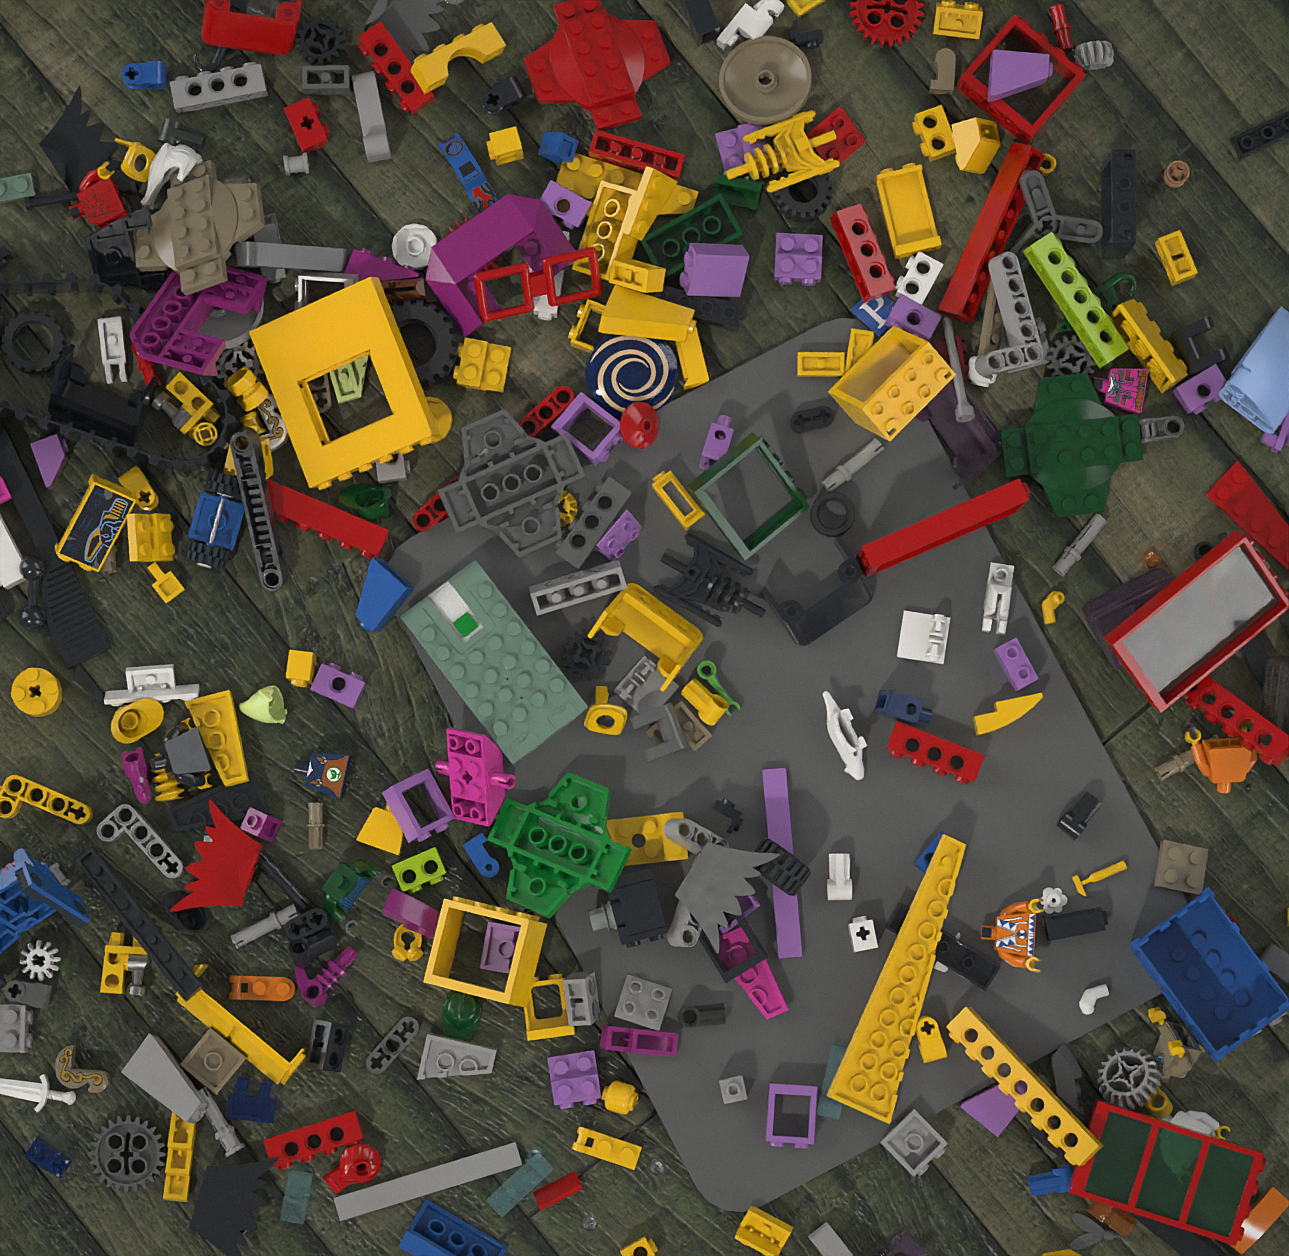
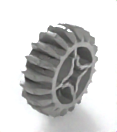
M1125 1046L1123 1052L1115 1049L1116 1055L1113 1057L1107 1054L1109 1061L1101 1062L1104 1069L1098 1070L1100 1078L1097 1079V1083L1100 1086L1099 1091L1104 1095V1099L1107 1102L1124 1108L1129 1106L1133 1110L1137 1103L1140 1107H1143L1142 1101L1145 1099L1151 1102L1150 1094H1157V1090L1154 1087L1161 1086V1082L1158 1079L1162 1077L1161 1072L1158 1070L1159 1064L1155 1062V1058L1148 1054L1146 1050L1141 1049L1139 1051L1135 1046H1133L1131 1051ZM1129 1064H1140V1066H1138V1065L1128 1066V1065H1129ZM1127 1072L1130 1074V1082H1131V1084L1129 1083V1079H1128L1129 1076H1128ZM1118 1090H1131L1130 1092H1118Z

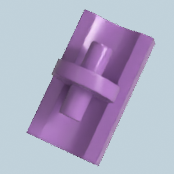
M1289 412L1279 425L1277 433H1263L1261 442L1271 447V452L1278 453V451H1281L1286 437L1285 445L1289 446Z

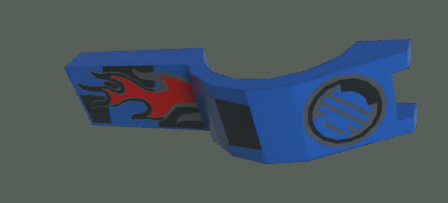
M456 133L454 134L455 138L444 144L440 142L438 146L453 167L466 193L480 214L499 200L460 135Z

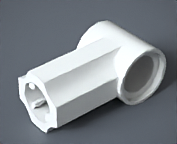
M829 854L828 900H852L849 854Z

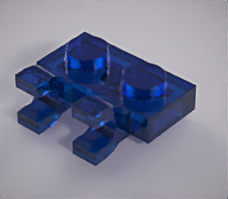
M239 1077L237 1079L236 1094L229 1093L226 1118L273 1124L277 1099L270 1098L273 1081H261L260 1096L257 1097L246 1095L249 1078Z

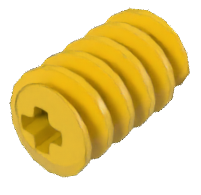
M151 769L152 773L158 774L152 781L160 783V785L154 788L155 792L161 793L155 797L156 801L161 802L184 798L178 796V794L184 791V788L177 787L180 783L175 778H168L165 769L158 771Z

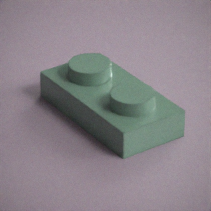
M31 173L0 178V204L24 200L25 197H36L33 175Z

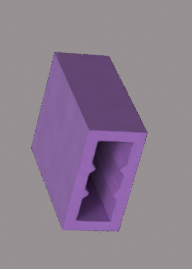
M690 243L689 250L684 256L685 268L684 272L680 274V285L689 296L740 297L750 256L743 245Z

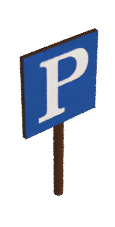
M887 296L864 303L861 299L850 312L879 338L888 329L884 323L895 303Z

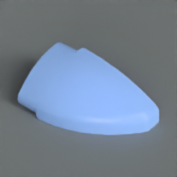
M1282 306L1274 313L1231 372L1232 376L1219 392L1220 398L1268 434L1275 432L1289 412V312Z

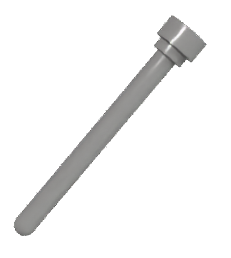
M945 317L942 320L951 369L956 374L953 378L958 401L957 409L955 410L956 420L958 422H968L975 418L974 409L967 402L952 320L949 317Z

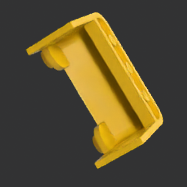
M635 583L627 584V589H623L610 603L588 634V637L591 639L599 629H602L609 636H618L623 631L660 658L657 668L661 675L667 677V680L660 688L663 692L675 679L704 638L702 632L696 626Z

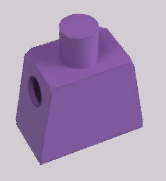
M719 415L717 424L711 423L700 459V469H708L728 452L734 432L730 428L732 418Z

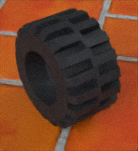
M783 168L782 172L778 173L776 181H779L781 177L787 178L789 174L794 172H788L786 168ZM828 173L805 180L810 182L816 189L815 198L807 203L795 201L789 194L790 186L774 191L775 206H778V211L781 214L784 213L786 215L785 218L789 220L793 218L795 219L794 222L798 223L800 220H804V223L812 218L814 220L819 218V215L826 211L832 195V182L829 181L830 176Z
M763 838L754 850V852L780 854L777 858L753 868L759 871L761 876L790 896H795L812 874L804 863L771 839Z

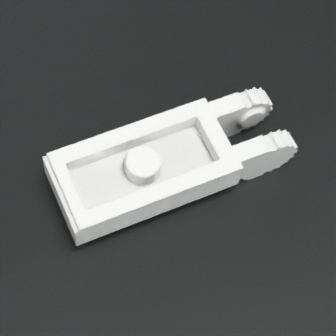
M122 317L98 319L102 364L105 366L107 384L113 383L114 380L111 365L118 364L120 379L122 382H127V358Z

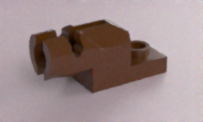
M424 278L381 282L384 292H392L394 295L393 297L386 295L389 305L395 303L397 305L403 304V300H411V302L422 300L425 304L441 303Z

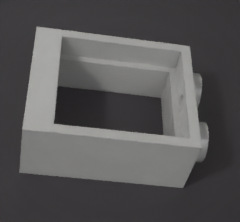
M303 271L295 279V291H298L295 310L309 305V280L344 282V288L358 282L359 274Z

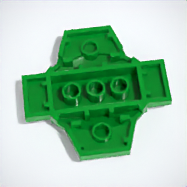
M569 772L548 793L549 797L543 802H534L526 806L507 798L487 838L490 843L506 849L513 863L506 899L513 904L549 919L576 891H580L588 886H595L611 893L632 851L629 847L612 841L606 827L611 790Z

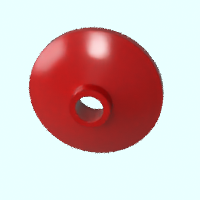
M645 402L632 403L624 410L621 416V435L630 447L636 449L647 448L657 438L659 418L655 409Z

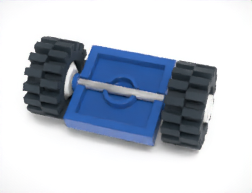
M210 471L204 490L219 495V497L200 492L187 538L204 542L205 545L189 541L184 560L203 567L225 571L230 553L214 546L233 551L245 510L243 504L228 500L242 501L238 479Z

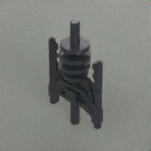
M690 533L685 535V540H687V545L694 548V557L688 566L665 553L663 554L660 562L682 573L683 576L679 582L670 588L663 584L654 586V592L659 594V596L679 605L716 627L722 626L721 617L717 614H710L708 609L703 610L701 605L693 601L705 602L707 598L714 595L713 603L718 605L723 600L722 609L727 611L733 606L731 611L733 614H738L742 608L760 618L765 614L766 610L747 600L750 593L747 587L741 592V583L738 581L732 587L730 586L732 578L726 577L723 581H720L723 570L718 562L725 566H731L734 571L739 570L740 574L745 577L746 575L750 576L753 574L754 571L751 567Z

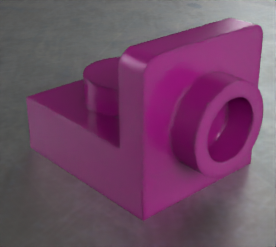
M249 808L241 829L273 843L282 821L256 809Z

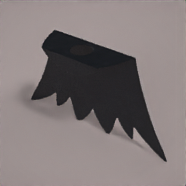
M79 86L63 115L39 145L70 192L79 191V184L86 174L107 161L109 162L106 166L107 171H115L112 174L115 184L130 182L131 177L122 171L116 170L121 166V161L107 160L118 145L111 142L98 143L104 129V124L98 123L86 127L90 111L88 110L80 115L82 96L81 87Z
M280 1157L240 1165L207 1166L189 1229L205 1238L226 1256H242L237 1244L246 1247L248 1244L240 1230L252 1231L258 1229L257 1223L247 1211L259 1208L266 1203L263 1198L253 1193L252 1190L266 1184V1181L257 1179V1177L269 1170Z

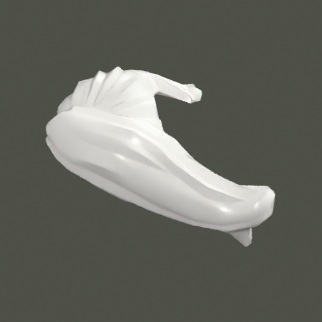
M165 142L149 168L147 191L141 200L142 206L148 205L149 209L153 210L156 197L163 185L169 181L170 175L179 172L177 179L184 181V178L195 165L203 163L202 156L187 145L179 144L175 147Z

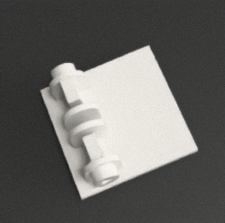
M904 611L897 657L943 664L950 618L939 614L930 615Z

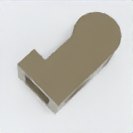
M941 49L936 54L934 66L937 69L936 80L930 81L929 94L952 95L954 91L956 57L950 49Z

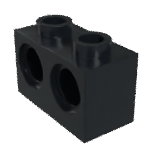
M314 1019L305 1066L341 1073L350 1026Z

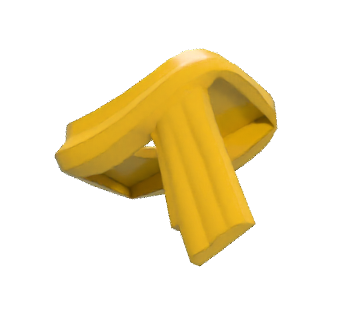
M115 138L114 141L120 145L129 147L121 164L122 171L134 180L147 182L149 168L156 154L140 142H130ZM140 154H144L147 159L146 167L138 172L135 169V159Z
M596 686L595 704L588 709L584 726L593 732L619 735L627 720V710L622 706L607 704L609 696L608 687ZM602 715H608L614 719L615 723L608 727L597 724L596 720Z

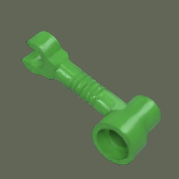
M711 661L699 663L697 667L698 675L702 679H707L717 695L725 699L728 706L734 704L740 710V705L731 699L715 676V664ZM705 665L710 668L708 674L702 672V668ZM727 709L725 713L728 716H731L730 712Z

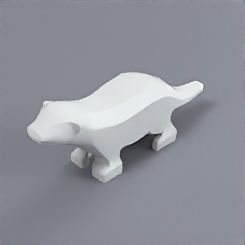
M825 691L823 697L827 708V729L829 735L846 764L844 771L856 780H861L864 778L862 749L867 744L862 736L857 737L850 722L854 719L850 710H840L829 692Z

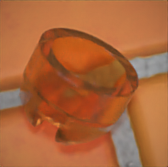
M1147 549L1142 557V563L1148 569L1156 568L1163 561L1150 549Z

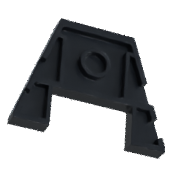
M144 205L85 237L84 240L94 274H99L106 284H119L125 287L126 285H131L145 290H149V288L160 290L167 280L165 270L142 273L136 267L135 248L130 231L152 227L153 223L148 205Z

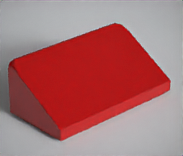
M572 1172L535 1191L534 1197L539 1209L543 1210L582 1190L583 1186L576 1172Z

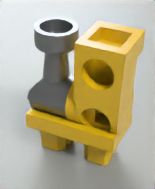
M181 372L166 386L167 390L183 403L178 409L168 402L170 396L164 391L151 404L156 410L163 409L172 419L174 426L186 437L190 436L192 439H194V428L204 419L214 426L222 418L215 409V405Z
M112 932L109 945H105L100 992L125 994L126 971H131L132 985H128L127 994L146 995V986H142L144 970L148 968L150 963L149 955L134 936L133 947L124 946L125 933Z

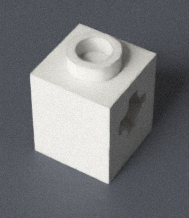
M866 916L852 918L853 923L848 924L853 952L878 948L873 920H867ZM861 926L869 932V935L865 936V940L856 936V932L860 931Z

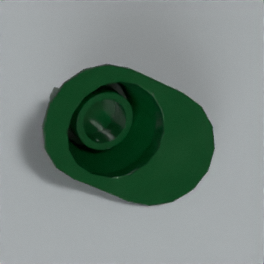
M354 484L341 491L339 499L343 505L357 509L365 519L387 518L389 516V500L392 496V491L389 488L369 484Z
M451 990L447 994L441 1017V1029L446 1037L468 1041L476 1034L482 1010L481 997Z

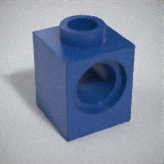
M544 132L538 154L555 163H572L579 141L563 132Z

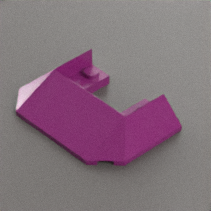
M507 194L431 247L425 280L464 337H467L487 323L482 322L479 315L474 275L515 246L533 272L543 270L542 260L545 257L575 251L541 200ZM577 260L552 265L553 275H557ZM484 283L488 311L502 309Z
M226 266L228 281L186 296L181 291L180 275L173 270L129 333L139 357L200 375L218 376L215 362L226 347L225 340L201 334L198 331L215 306L246 315L250 310L260 312L267 277Z

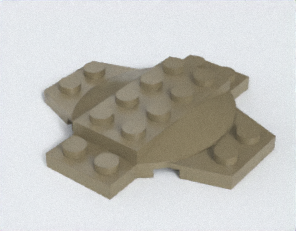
M211 160L195 165L184 178V181L177 179L179 172L171 174V188L167 190L168 198L163 203L161 209L151 215L152 227L133 230L136 267L140 271H162L170 267L180 275L181 291L186 296L228 281L226 260L231 255L229 250L232 244L237 241L240 243L265 227L261 187L257 183L224 185L217 180L215 164Z

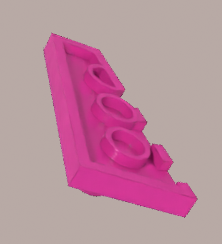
M741 927L719 936V955L728 970L757 953ZM767 959L734 978L766 1019L789 1010Z

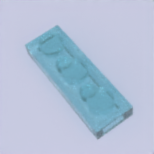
M538 1151L489 1196L486 1201L502 1218L552 1172L554 1167Z

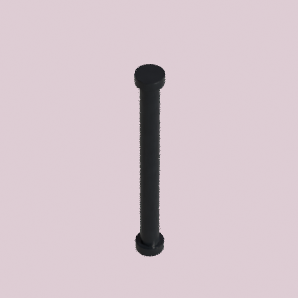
M131 179L128 183L116 184L120 193L138 192L136 180ZM78 191L32 199L25 197L26 210L31 211L35 207L79 200L77 197Z

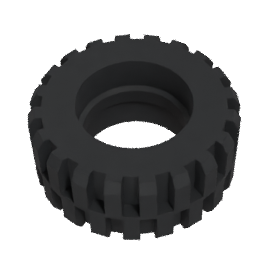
M403 300V304L390 305L399 331L407 326L419 325L428 329L434 336L436 344L434 355L427 363L414 367L422 389L424 391L430 390L431 386L435 384L438 386L442 383V379L445 376L448 377L451 374V369L457 362L459 345L455 328L447 315L431 303L428 305L422 300H417V302Z

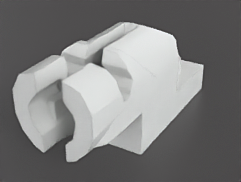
M760 0L751 8L745 3L717 38V45L723 50L727 45L731 47L739 37L737 33L747 40H754L763 36L773 24L771 16L777 18L783 11L784 4L780 0Z
M990 563L983 607V632L989 633L991 631L992 619L997 620L996 634L1004 635L1006 632L1014 566Z

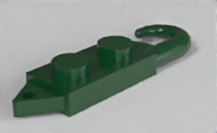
M1119 272L1092 291L1100 299L1101 307L1104 311L1116 303L1117 293L1114 286L1122 280H1127L1131 284V291L1128 293V296L1132 297L1135 294L1137 282L1131 274ZM1087 314L1088 320L1090 322L1093 321V317ZM1064 315L1058 332L1075 331Z

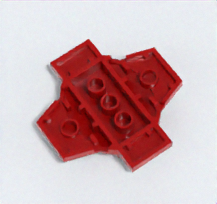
M568 0L554 4L553 11L559 28L553 39L524 58V64L538 103L568 104V102H576L582 106V109L590 111L595 127L599 131L640 120L642 114L635 96L639 91L641 83L649 80L670 65V59L656 21L620 20L606 13V10L602 8L600 0Z

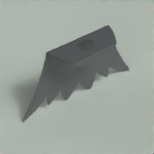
M378 0L365 24L364 32L381 21L413 65L415 57L411 49L422 52L429 51L428 44L421 33L440 29V25L429 14L442 12L444 8L436 5V3L444 0ZM385 47L376 49L381 56H384L388 51ZM391 66L396 74L401 71L399 66ZM406 84L405 87L410 91V84Z
M707 842L675 893V896L697 920L717 954L719 953V930L717 924L724 928L728 927L723 912L741 916V907L735 895L747 896L755 893L753 887L744 878L761 875L753 867L767 863L780 856V854L743 851Z

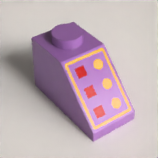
M57 434L30 444L45 486L49 490L55 488L68 461L66 452H69L67 442L65 438L61 439Z

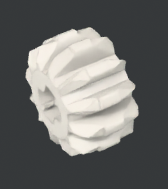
M41 940L36 942V947L29 943L28 948L31 952L26 950L21 952L27 959L20 960V964L28 965L22 971L27 973L32 970L29 975L30 979H34L38 973L39 981H43L44 973L48 978H52L53 973L50 969L59 970V967L54 965V962L61 961V957H53L58 952V949L54 948L49 951L51 947L50 942H47L44 947ZM37 955L45 957L44 965H36Z

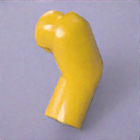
M1053 591L1043 600L1041 606L1044 624L1056 623L1054 610L1065 599L1061 591Z

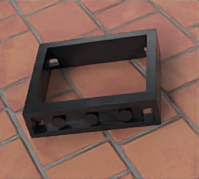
M1112 149L1101 166V226L1103 228L1101 259H1125L1136 243V150ZM1125 232H1132V239H1125Z

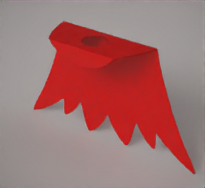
M210 799L209 807L216 829L209 826L205 828L213 842H195V847L204 861L190 864L186 867V870L199 880L191 882L184 887V889L193 891V893L179 901L169 912L204 906H243L263 845L256 842L232 823Z

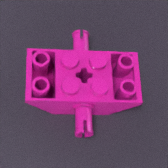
M449 727L446 729L449 761L439 759L435 764V768L442 770L436 769L435 772L440 775L450 776L452 813L455 819L490 826L505 797V788L510 790L515 786L516 781L508 779L514 780L516 778L512 774L504 773L502 750L486 735Z

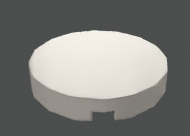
M415 223L406 225L393 238V256L402 267L409 265L417 270L425 269L428 267L431 247L437 243V238L424 225Z

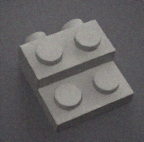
M914 1108L880 1141L913 1177L916 1174L922 1175L929 1168L927 1163L933 1157L938 1159L947 1150L945 1146L948 1144Z

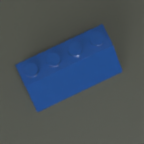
M427 1199L398 1246L412 1256H503L508 1248Z

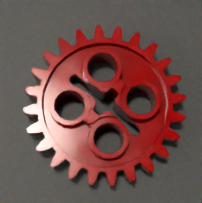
M855 0L856 2H850L849 7L855 10L850 12L849 17L856 18L852 21V26L859 25L856 33L864 32V41L869 37L872 38V46L876 41H879L880 48L883 47L884 42H888V46L892 48L893 41H896L899 46L902 44V38L910 41L909 33L916 35L917 30L915 27H921L922 24L918 19L924 17V13L919 11L924 9V4L918 3L920 0H905L906 3L903 5L896 4L894 0H882L880 2L874 0ZM871 6L874 9H867L866 7ZM885 6L889 7V14L884 13ZM906 11L907 14L904 15V14H902V13H900V12ZM875 15L879 18L880 22L871 24L868 21V17ZM899 19L903 25L896 28L891 25L890 21Z

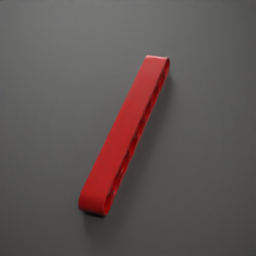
M567 386L556 388L523 417L518 424L522 428L527 423L533 424L535 431L527 435L537 438L573 402V391ZM560 393H567L570 396V400L567 403H560L557 397ZM544 408H549L553 412L552 416L548 419H544L539 415L540 411ZM459 474L457 477H455V478H454L449 484H447L446 486H448V485H450V484H452V483H454V482H457V481L459 480L460 474ZM438 493L413 516V524L419 532L431 530L448 516L446 510L440 512L435 509V504L441 500ZM428 516L430 518L429 525L420 527L417 523L419 517Z

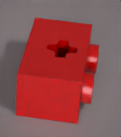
M308 97L283 108L303 153L308 154L329 145L327 137L331 135L326 124H320L318 116L321 115V112L316 102L312 104ZM309 121L312 126V128L309 130L307 129L305 122Z

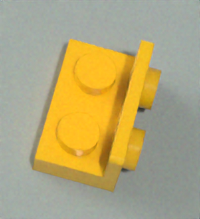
M942 0V3L936 2L933 34L979 39L983 9L978 7L979 4L965 2V5H958L953 0Z

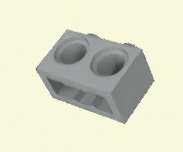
M595 971L572 972L564 978L563 987L569 1026L592 1025L601 1017Z

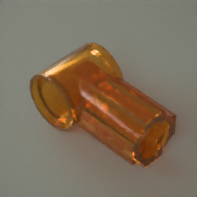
M1102 1192L1099 1193V1196L1110 1199ZM1093 1201L1087 1209V1212L1103 1224L1106 1223L1124 1238L1131 1233L1137 1223L1125 1211Z

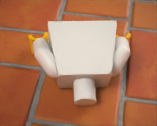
M1189 1110L1184 1113L1179 1111L1174 1117L1169 1115L1166 1118H1159L1224 1140L1225 1138L1220 1135V1131L1224 1128V1130L1230 1132L1229 1127L1219 1125L1218 1121L1205 1112ZM1163 1129L1158 1135L1161 1138L1159 1147L1163 1161L1173 1173H1176L1177 1180L1184 1184L1181 1180V1175L1186 1173L1192 1178L1191 1173L1185 1168L1199 1155L1203 1141Z

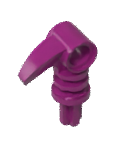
M348 946L334 962L329 959L327 964L330 967L327 970L323 968L322 971L324 973L322 975L317 974L314 979L308 978L304 968L295 966L296 981L303 998L312 1006L318 1007L323 1005L328 997L327 990H333L331 985L334 982L339 983L337 980L339 976L342 978L347 976L344 971L357 958L358 953ZM319 989V995L311 999V991Z

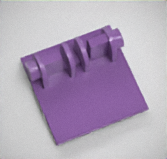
M626 510L596 545L598 547L597 550L611 562L615 561L623 555L628 544L638 537L643 527Z

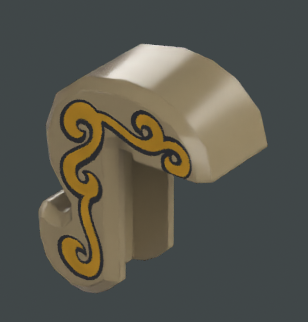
M76 1045L66 1046L59 1052L55 1068L56 1077L62 1085L68 1088H80L89 1084L88 1091L91 1093L102 1092L109 1087L111 1080L106 1071L74 1068Z

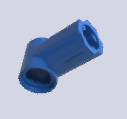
M1067 1165L1053 1168L1049 1172L1027 1176L1031 1196L1051 1192H1068L1074 1169Z

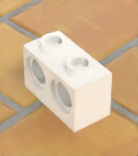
M920 251L916 257L911 255L905 267L909 269L906 276H900L895 285V288L898 289L895 296L899 297L900 294H903L922 305L944 264ZM917 265H927L929 272L926 274L919 273ZM914 284L918 288V292L916 294H909L906 291V286Z

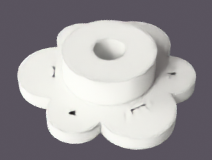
M1048 887L1043 890V897L1041 898L1044 901H1040V903L1044 905L1043 909H1045V912L1048 914L1054 911L1057 913L1061 912L1062 906L1067 903V897L1062 894L1061 889L1055 888L1053 890Z

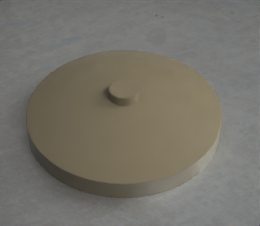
M761 36L754 40H746L728 54L720 70L719 87L724 103L735 116L756 125H772L791 118L804 106L812 88V73L806 56L796 45L783 38Z

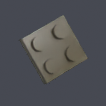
M1162 840L1154 887L1199 896L1203 890L1208 849Z
M209 1028L180 1065L217 1095L248 1057L214 1029Z

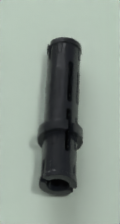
M263 850L257 864L268 874L266 877L269 880L272 879L302 912L312 900L282 870L281 864L277 865L266 851Z

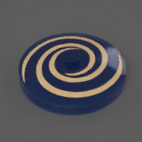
M606 334L595 344L588 356L585 367V382L593 401L614 418L621 419L624 410L635 402H645L651 405L656 412L668 404L677 387L678 364L672 349L663 339Z

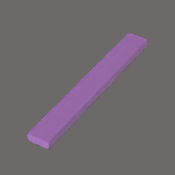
M786 768L762 770L768 839H771L793 855ZM772 884L778 959L802 957L797 894L790 896Z

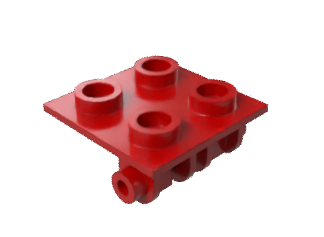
M841 106L837 107L806 134L809 140L834 130L837 139L814 147V149L824 161L833 158V160L839 161L840 164L866 142Z

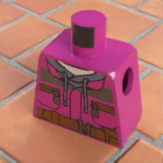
M1110 369L1107 379L1094 377L1092 385L1096 392L1104 393V405L1129 414H1138L1139 416L1142 412L1149 369Z

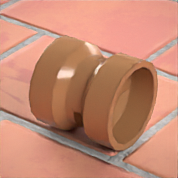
M1179 160L1170 163L1163 175L1166 185L1172 188L1182 186L1189 177V167L1186 163Z

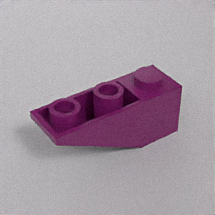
M361 248L360 251L353 250L344 272L347 274H359L358 282L369 277H379L380 282L420 278L419 273H416L417 269L409 265H404L403 267L395 265V261L388 257L382 256V259L373 256V252Z

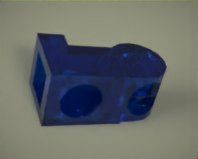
M39 1136L36 1137L24 1157L45 1171H49L59 1178L63 1177L72 1164V1161L67 1156L47 1144Z

